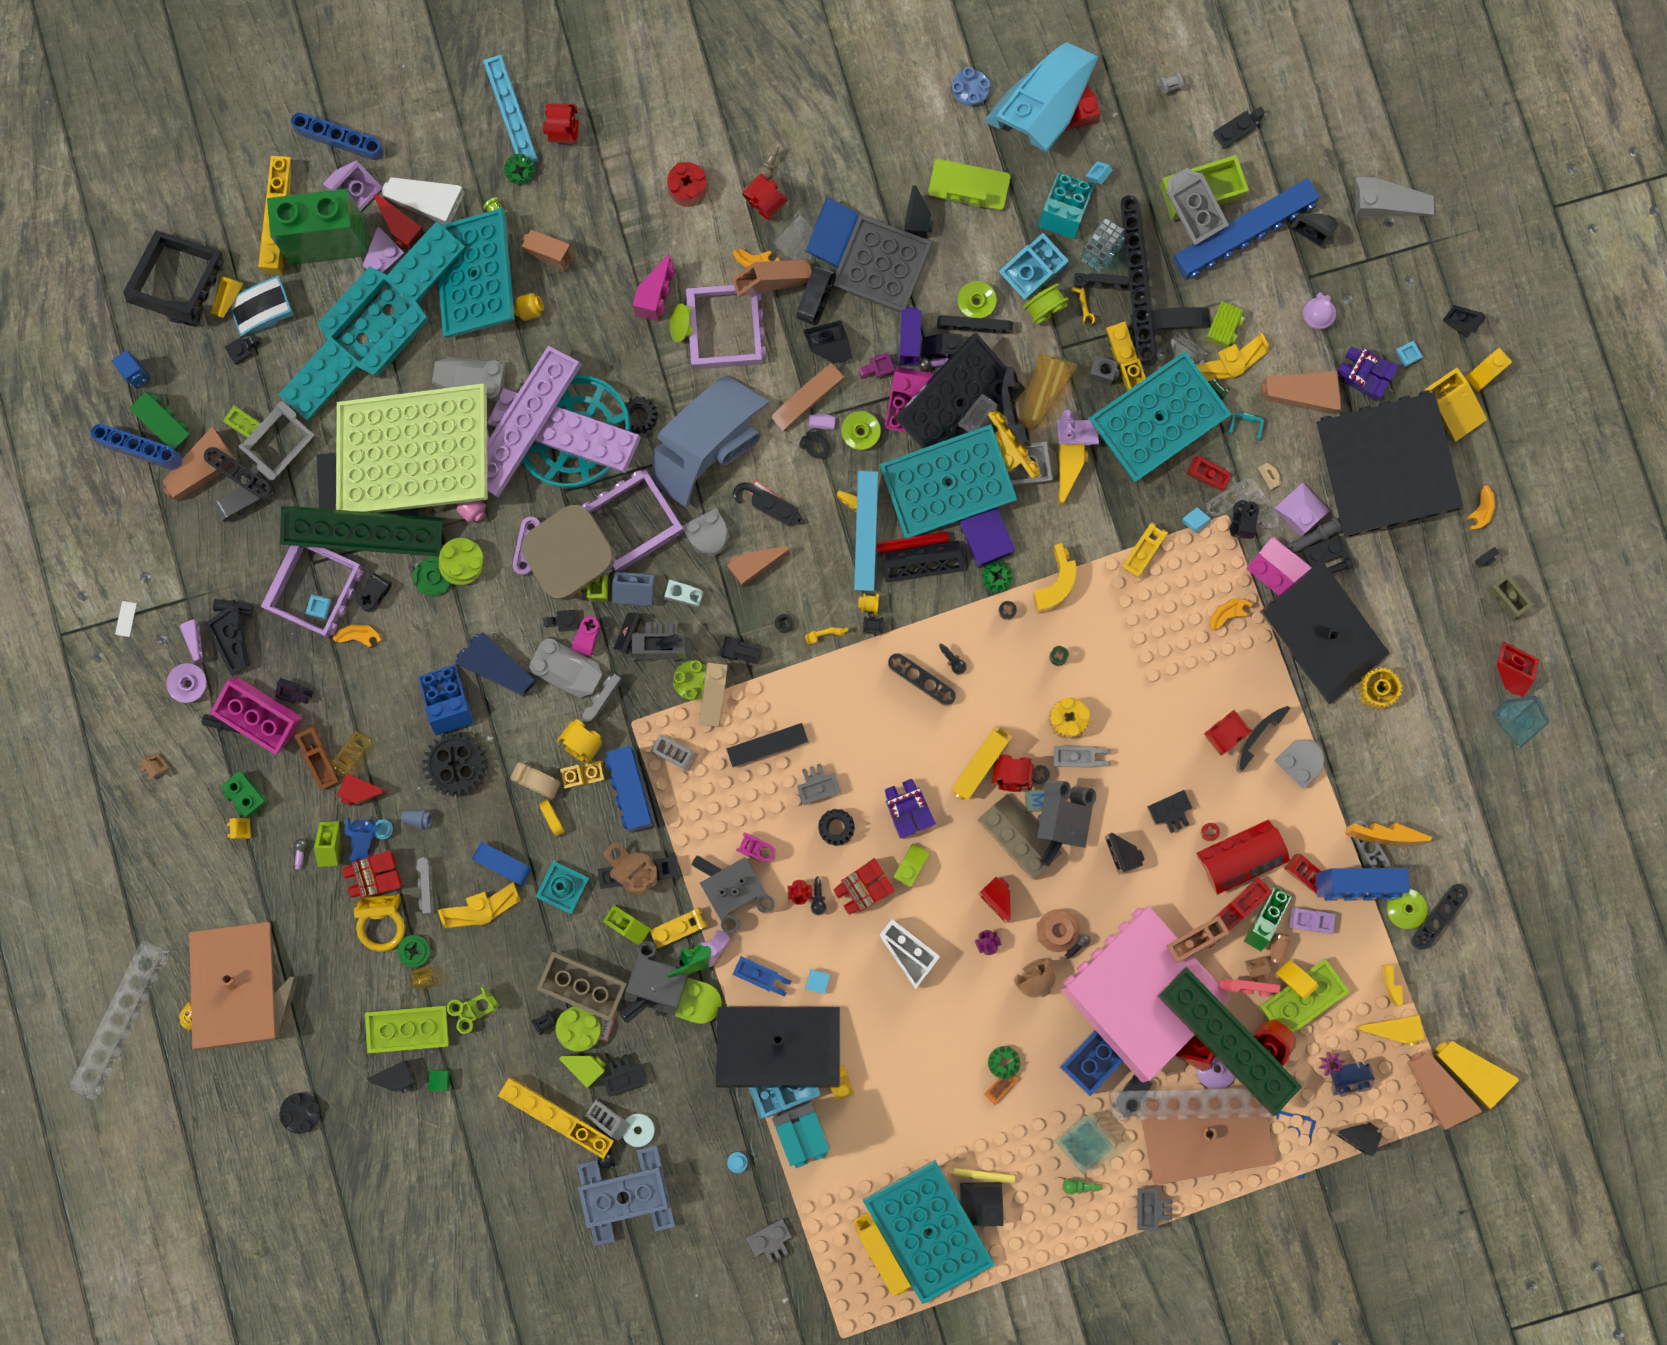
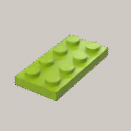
M1323 959L1306 972L1318 983L1319 987L1305 1000L1287 985L1280 993H1276L1259 1006L1269 1021L1273 1019L1278 1020L1295 1033L1350 992L1326 959Z
M447 1006L365 1013L367 1053L449 1047Z

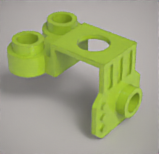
M484 986L480 987L483 993L472 1000L464 1003L460 1000H452L447 1005V1011L450 1015L460 1016L461 1019L457 1022V1029L462 1034H468L473 1030V1021L492 1011L497 1012L498 1003ZM480 999H485L488 1002V1008L485 1011H479L476 1007ZM455 1004H458L460 1006L458 1012H455L453 1010V1006ZM464 1022H468L470 1025L467 1030L463 1028Z

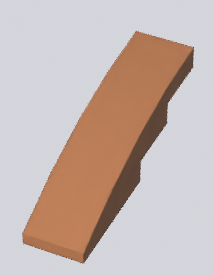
M830 363L770 417L782 431H786L798 418H801L815 404H818L845 377L833 363Z

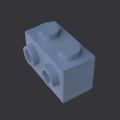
M615 572L612 583V603L652 606L654 575Z

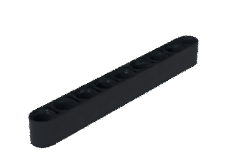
M1127 195L1122 198L1120 206L1137 355L1143 365L1151 366L1156 363L1158 354L1142 213L1137 198ZM1135 204L1134 208L1126 209L1128 205ZM1132 222H1137L1135 227L1129 228ZM1133 241H1139L1138 245L1131 246ZM1141 259L1139 264L1133 265L1134 260ZM1143 277L1141 283H1135L1137 278ZM1146 296L1145 300L1137 302L1138 297ZM1141 315H1148V317L1145 320H1139V317ZM1144 333H1150L1147 339H1141V336ZM1146 352H1152L1149 358H1143Z

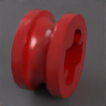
M1207 823L1201 829V836L1206 841L1216 840L1220 835V829L1215 823ZM1208 826H1211L1216 831L1212 838L1209 837V834H1205Z

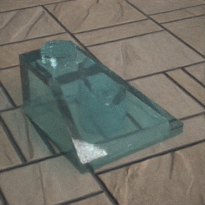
M1537 696L1508 699L1492 712L1498 725L1520 748L1549 723L1548 717Z

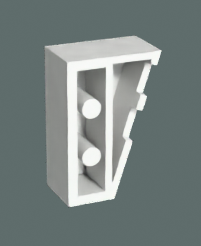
M892 919L879 935L914 989H916L940 956Z

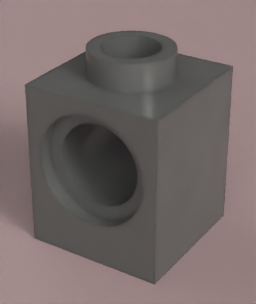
M1096 355L1089 379L1111 385L1113 379L1117 380L1119 375L1118 362ZM1107 367L1110 373L1103 374L1100 368Z

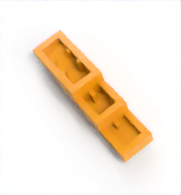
M1354 823L1346 827L1345 835L1383 845H1423L1432 839L1431 836L1398 823L1388 827L1374 823L1367 828Z

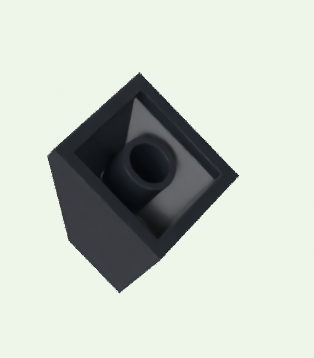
M912 185L904 231L927 239L928 232L932 233L934 221H931V213L917 186Z
M1299 213L1291 230L1324 249L1339 223L1329 215Z
M841 320L803 330L812 353L832 363H842L852 359L849 340Z
M1109 833L1105 836L1118 875L1143 866L1142 862L1145 859L1141 849L1138 850L1135 845L1114 833Z
M1360 1122L1336 1127L1330 1131L1363 1154L1372 1157L1375 1155L1382 1134L1377 1132L1379 1128L1370 1122L1367 1124Z
M960 1183L961 1205L972 1225L1003 1226L1002 1183Z

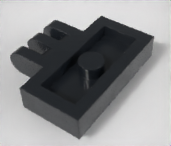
M1185 790L1147 806L1155 825L1165 821L1170 833L1175 832L1172 826L1173 823L1177 830L1182 829L1180 820H1182L1185 827L1189 826L1184 812L1193 807Z
M627 1054L623 1055L624 1064L621 1063L620 1057L615 1058L616 1067H614L612 1060L607 1061L611 1075L602 1079L608 1097L648 1083L642 1065L639 1064L631 1067Z

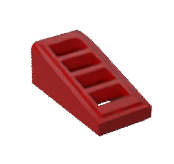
M1295 854L1284 869L1317 894V886L1315 887L1313 884L1316 882V873L1322 871L1302 854ZM1305 867H1307L1308 869L1302 876V871L1305 869ZM1312 872H1314L1315 874H1314V875L1312 876V878L1308 881L1307 879H1308L1309 876L1312 874Z

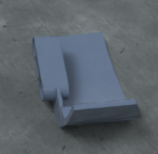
M728 375L718 380L686 406L658 434L657 438L662 441V444L653 450L652 465L655 485L685 508L688 507L695 482L704 474L707 467L716 461L725 466L758 443L761 434L749 425L750 418L769 405V401Z

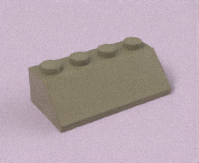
M1008 794L978 819V822L1031 880L1047 867L1040 863V859L1051 841L1037 838L1039 827ZM1060 850L1057 852V854H1056L1055 858L1053 859V861H1054L1060 854H1062V852H1061Z
M554 951L549 958L536 990L611 1022L623 1000L629 982Z

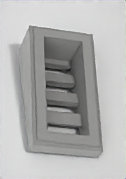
M661 734L651 750L652 753L686 771L690 770L698 755L694 751ZM665 741L668 742L663 753H661L660 750ZM672 745L675 746L670 756H667ZM681 749L682 751H681V753H680L678 759H677V760H674L675 757H676V755H677V753H678L679 750Z
M597 1099L585 1115L587 1119L616 1140L621 1139L630 1123ZM601 1108V1109H602L601 1112L599 1113V1115H598L597 1118L595 1119V1118H594L595 1115L597 1114V1112H598L599 1109Z

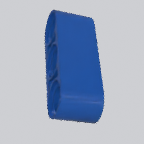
M483 842L480 843L472 858L475 862L522 886L532 870L531 867Z

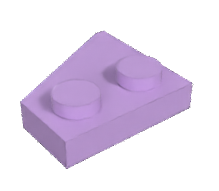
M378 227L364 260L363 267L367 270L370 266L385 274L405 256V253Z

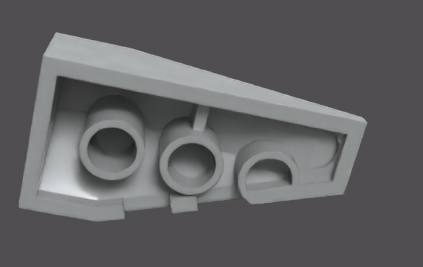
M1355 177L1356 216H1434V196L1376 177Z

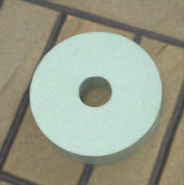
M634 1114L626 1119L630 1125L623 1134V1138L629 1145L642 1147L652 1140L655 1127L648 1116ZM635 1127H641V1134L635 1133Z

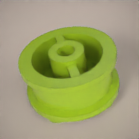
M1058 283L1041 291L1022 307L1033 318L1032 324L1044 323L1052 318L1051 313L1060 312L1068 306L1067 302L1069 299L1063 297L1058 289L1060 286Z
M456 538L448 541L442 547L439 555V570L446 581L454 585H468L474 582L481 574L483 553L475 542L466 538Z
M571 1007L565 1010L558 1018L556 1035L559 1042L565 1048L571 1051H586L594 1047L600 1040L602 1022L599 1016L578 1007Z

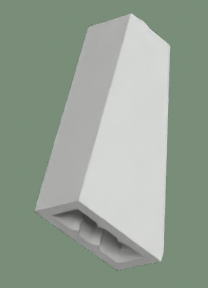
M392 177L382 188V195L387 202L435 222L437 221L442 225L452 222L465 194L463 188L459 185Z

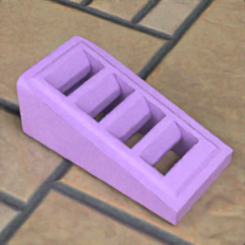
M192 619L181 624L180 629L193 661L200 664L203 662L200 628L198 621Z

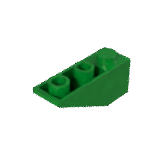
M1274 886L1272 893L1268 896L1252 923L1244 942L1261 952L1271 941L1292 896Z

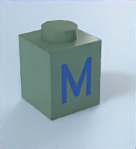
M1044 789L1025 792L1026 813L1042 811L1045 795Z

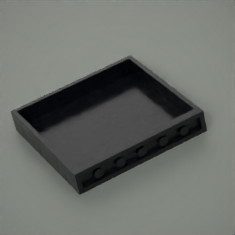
M1430 390L1418 393L1419 396H1403L1399 398V401L1392 403L1391 401H1383L1376 407L1364 406L1359 408L1357 412L1344 411L1340 413V416L1333 418L1332 416H1325L1316 422L1344 538L1464 509L1435 392H1430Z

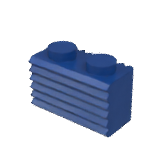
M124 351L112 360V363L123 378L135 389L141 388L148 383L151 376L146 372L139 360L129 351Z

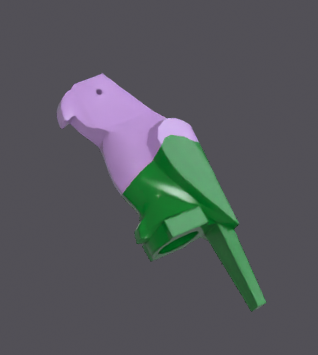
M720 930L715 931V936L712 940L702 942L694 948L684 947L681 950V960L685 966L668 973L667 977L671 978L685 973L688 975L714 966L716 960L730 943L727 933Z

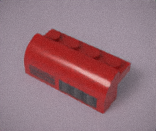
M1269 819L1196 853L1197 858L1207 873L1208 881L1217 895L1290 861L1286 844L1277 827L1274 828Z

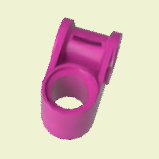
M588 616L582 620L571 650L588 656L592 655L600 631V623L596 618ZM593 621L595 628H591L588 631L586 624H590Z
M743 833L744 838L740 847L736 849L737 852L764 863L774 861L776 851L773 846L748 833ZM770 848L772 851L771 856L766 859L762 858V850Z

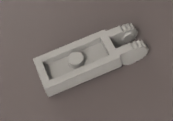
M613 674L612 677L608 676L603 684L605 688L601 693L598 692L594 696L592 707H587L584 710L582 718L586 723H593L594 719L598 717L623 681L616 674Z
M1054 746V767H1109V761H1095V754L1108 755L1110 754V749Z
M422 857L416 863L417 870L421 873V878H418V889L422 892V898H419V909L422 910L423 914L429 915L434 914L432 869L429 859L427 860V858Z

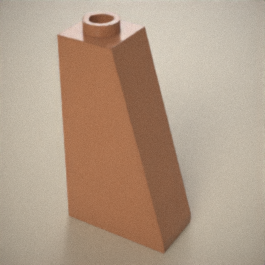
M808 259L754 262L733 277L732 280L739 297L802 286L809 281L812 270Z
M1337 371L1266 376L1263 383H1261V394L1265 395L1266 401L1329 414H1338L1341 410Z
M213 427L185 455L181 465L177 469L172 470L163 480L166 486L163 489L169 498L173 497L179 501L222 474L205 461L204 452L208 448H218L235 460L220 434ZM216 453L209 455L211 460L215 459L220 464L223 461L216 456ZM227 463L225 465V471L235 466L234 463Z
M1420 1051L1411 1056L1412 1060L1407 1063L1440 1129L1446 1130L1482 1112L1477 1104L1430 1053L1423 1054Z

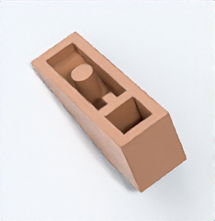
M787 546L744 553L740 556L737 554L728 561L730 564L727 567L741 587H744L789 554L790 551Z
M1217 916L1167 945V948L1176 963H1179L1226 938L1230 932L1220 916Z

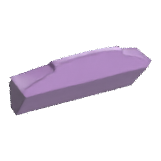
M827 414L809 415V427L834 429L836 417Z

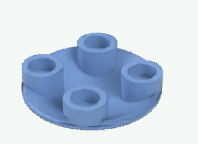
M966 67L953 78L951 85L952 93L962 104L977 105L987 98L990 91V81L982 72Z

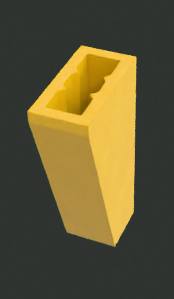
M997 725L992 729L952 787V790L955 791V796L961 800L970 799L1013 736Z
M1442 1041L1435 1048L1437 1052L1434 1056L1486 1109H1492L1519 1081L1517 1077L1453 1041Z
M867 1212L853 1220L852 1223L857 1235L891 1295L894 1297L895 1295L905 1293L911 1287L871 1214Z

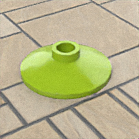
M972 281L965 284L959 291L957 298L960 311L965 316L973 318L989 316L995 309L997 301L993 288L982 281ZM975 299H978L980 301V304L975 305L973 301Z
M857 411L851 413L843 421L841 427L842 438L853 449H869L876 444L880 437V424L876 417L868 412ZM862 429L865 433L858 435L857 431Z
M1410 889V893L1404 894L1403 898L1388 901L1387 915L1395 926L1402 929H1414L1424 922L1427 916V903L1420 893ZM1407 905H1410L1412 907V911L1410 913H1408L1405 910V907Z

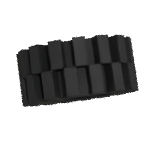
M635 396V399L632 400L630 398L628 403L625 402L629 412L631 432H637V434L644 432L645 434L648 433L647 430L650 429L651 431L653 425L657 423L656 420H658L654 403L643 396L642 398ZM638 408H642L647 412V418L642 422H636L632 418L633 411Z
M832 809L821 816L818 829L820 836L825 842L837 846L844 845V843L850 841L854 834L855 825L852 816L842 809ZM837 819L844 823L845 828L840 835H833L829 831L831 821Z

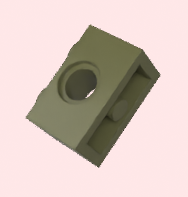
M1509 574L1503 576L1487 589L1511 620L1520 616L1533 605Z

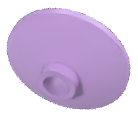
M184 663L171 670L167 677L166 685L172 698L182 703H190L203 695L207 686V680L201 668L194 664ZM191 681V686L187 688L186 682Z
M1216 1057L1211 1066L1204 1072L1196 1068L1199 1081L1211 1089L1225 1088L1235 1078ZM1215 1065H1219L1221 1067L1219 1073H1216L1214 1071Z

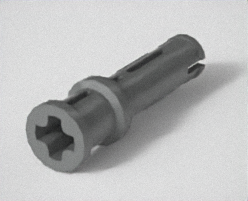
M1334 516L1329 522L1317 525L1314 531L1285 546L1291 549L1293 553H1297L1320 540H1328L1329 536L1337 532H1343L1342 527Z

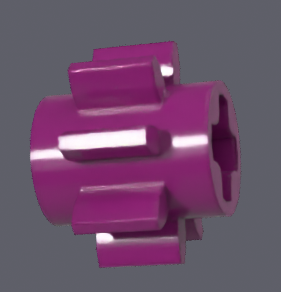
M991 930L980 932L978 935L979 939L975 940L979 953L984 952L985 955L995 954L998 951V946L1002 945L997 932L993 933Z
M1326 1052V1058H1319L1322 1061V1065L1318 1068L1325 1070V1076H1328L1333 1071H1342L1341 1063H1344L1345 1060L1338 1059L1339 1053H1335L1332 1057L1330 1052ZM1328 1061H1333V1064L1336 1065L1335 1068L1329 1069Z

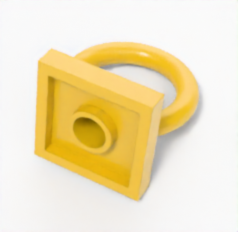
M400 894L359 898L354 908V917L358 918L356 931L359 940L367 948L377 952L392 950L402 941L405 925L402 917L397 912L401 902ZM390 916L397 926L395 937L390 942L384 944L371 941L364 930L367 919L369 917L370 919H382Z

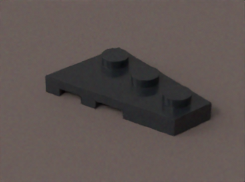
M232 604L206 622L205 625L230 675H236L250 664L238 604Z

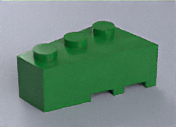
M145 392L129 409L167 446L175 450L190 435L187 432L190 428L182 421L178 423L173 418L175 414L167 406L165 408L160 406L158 403L161 400L152 392L150 394Z

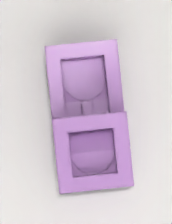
M1292 908L1289 928L1333 934L1336 914Z

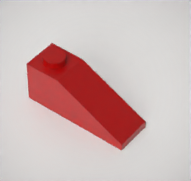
M375 194L374 198L395 238L394 242L402 249L406 247L411 250L424 235V230L378 194Z

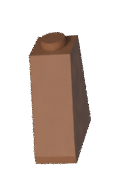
M530 230L529 234H525L521 241L522 249L525 253L564 273L574 257L569 244Z

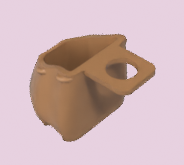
M618 841L612 843L604 851L605 858L613 866L610 876L622 884L629 893L645 895L651 887L656 885L657 868L647 854L636 851L628 854ZM614 848H618L621 851L620 857L616 860H613L610 856Z

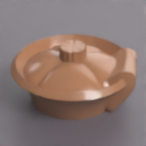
M1061 909L1051 910L1044 914L1040 921L1036 923L1037 942H1041L1050 951L1064 952L1071 949L1077 943L1080 935L1079 923L1068 911Z

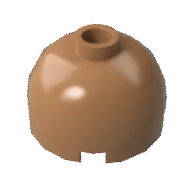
M1043 959L1031 962L1023 968L1024 973L1021 976L1019 974L1015 976L1014 983L1028 997H1045L1049 995L1056 980L1055 971L1048 959L1045 962Z

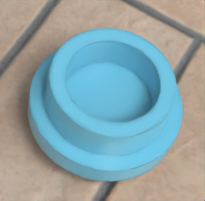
M385 819L378 820L376 822L375 837L382 840L389 838L393 833L392 824Z
M735 1152L729 1156L727 1165L732 1172L741 1173L746 1169L748 1160L743 1153Z

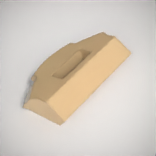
M1266 462L1258 467L1270 490L1281 485V477L1275 466Z

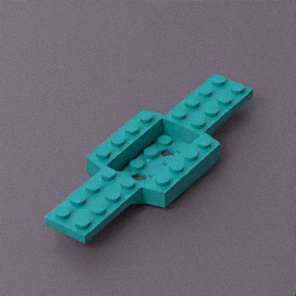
M436 221L388 275L369 266L317 323L327 339L326 343L278 395L305 420L309 421L340 386L357 371L362 370L378 378L430 321L419 304L426 292L465 251L466 247ZM386 285V289L355 321V323L347 330V332L343 334L341 338L336 339L344 331V329L355 319V317L365 308V306L376 296V294ZM392 305L394 312L391 315H385L383 312L385 306ZM360 334L368 336L365 344L358 343L357 338Z

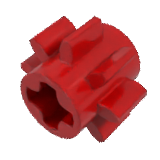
M796 880L792 883V886H787L788 900H792L794 904L803 905L807 902V899H812L811 885H807L804 880Z

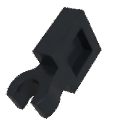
M252 334L245 341L242 337L225 346V349L233 363L237 365L252 356L253 354L250 350L260 345L261 341L258 336Z
M577 609L557 611V617L543 618L545 628L558 626L559 632L579 630Z
M280 678L277 682L275 698L293 704L296 700L308 704L309 697L312 698L313 690L310 688L298 689V683Z

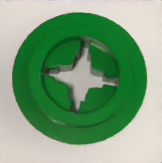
M514 154L506 160L504 173L511 183L516 185L527 184L534 177L535 165L528 156ZM516 162L520 167H526L522 171V176L518 172H514Z
M1000 561L990 562L982 571L983 585L992 592H1003L1012 584V569L1006 563ZM1002 570L1001 577L1003 580L998 579L993 583L994 576L992 573L997 574L998 571Z
M418 935L407 936L398 945V958L405 966L419 967L430 956V947L427 941ZM414 945H416L417 950L422 952V954H415L412 958V954L406 948H414Z
M1008 1046L997 1047L988 1058L989 1070L995 1077L1000 1079H1009L1015 1076L1021 1065L1018 1053ZM1000 1054H1002V1056L1005 1059H1013L1012 1061H1010V1063H1008L1009 1071H1007L1006 1068H1004V1066L996 1067V1065L999 1064V1062H1001Z

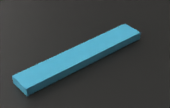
M498 55L483 60L515 154H524L533 163L537 162L538 158L502 56Z
M858 471L854 590H875L879 471Z

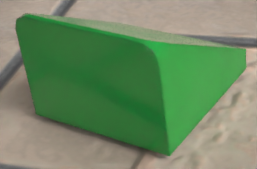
M429 1070V1091H450V1070Z

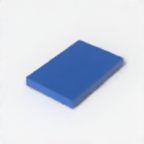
M826 198L805 252L838 268L860 214L830 198Z

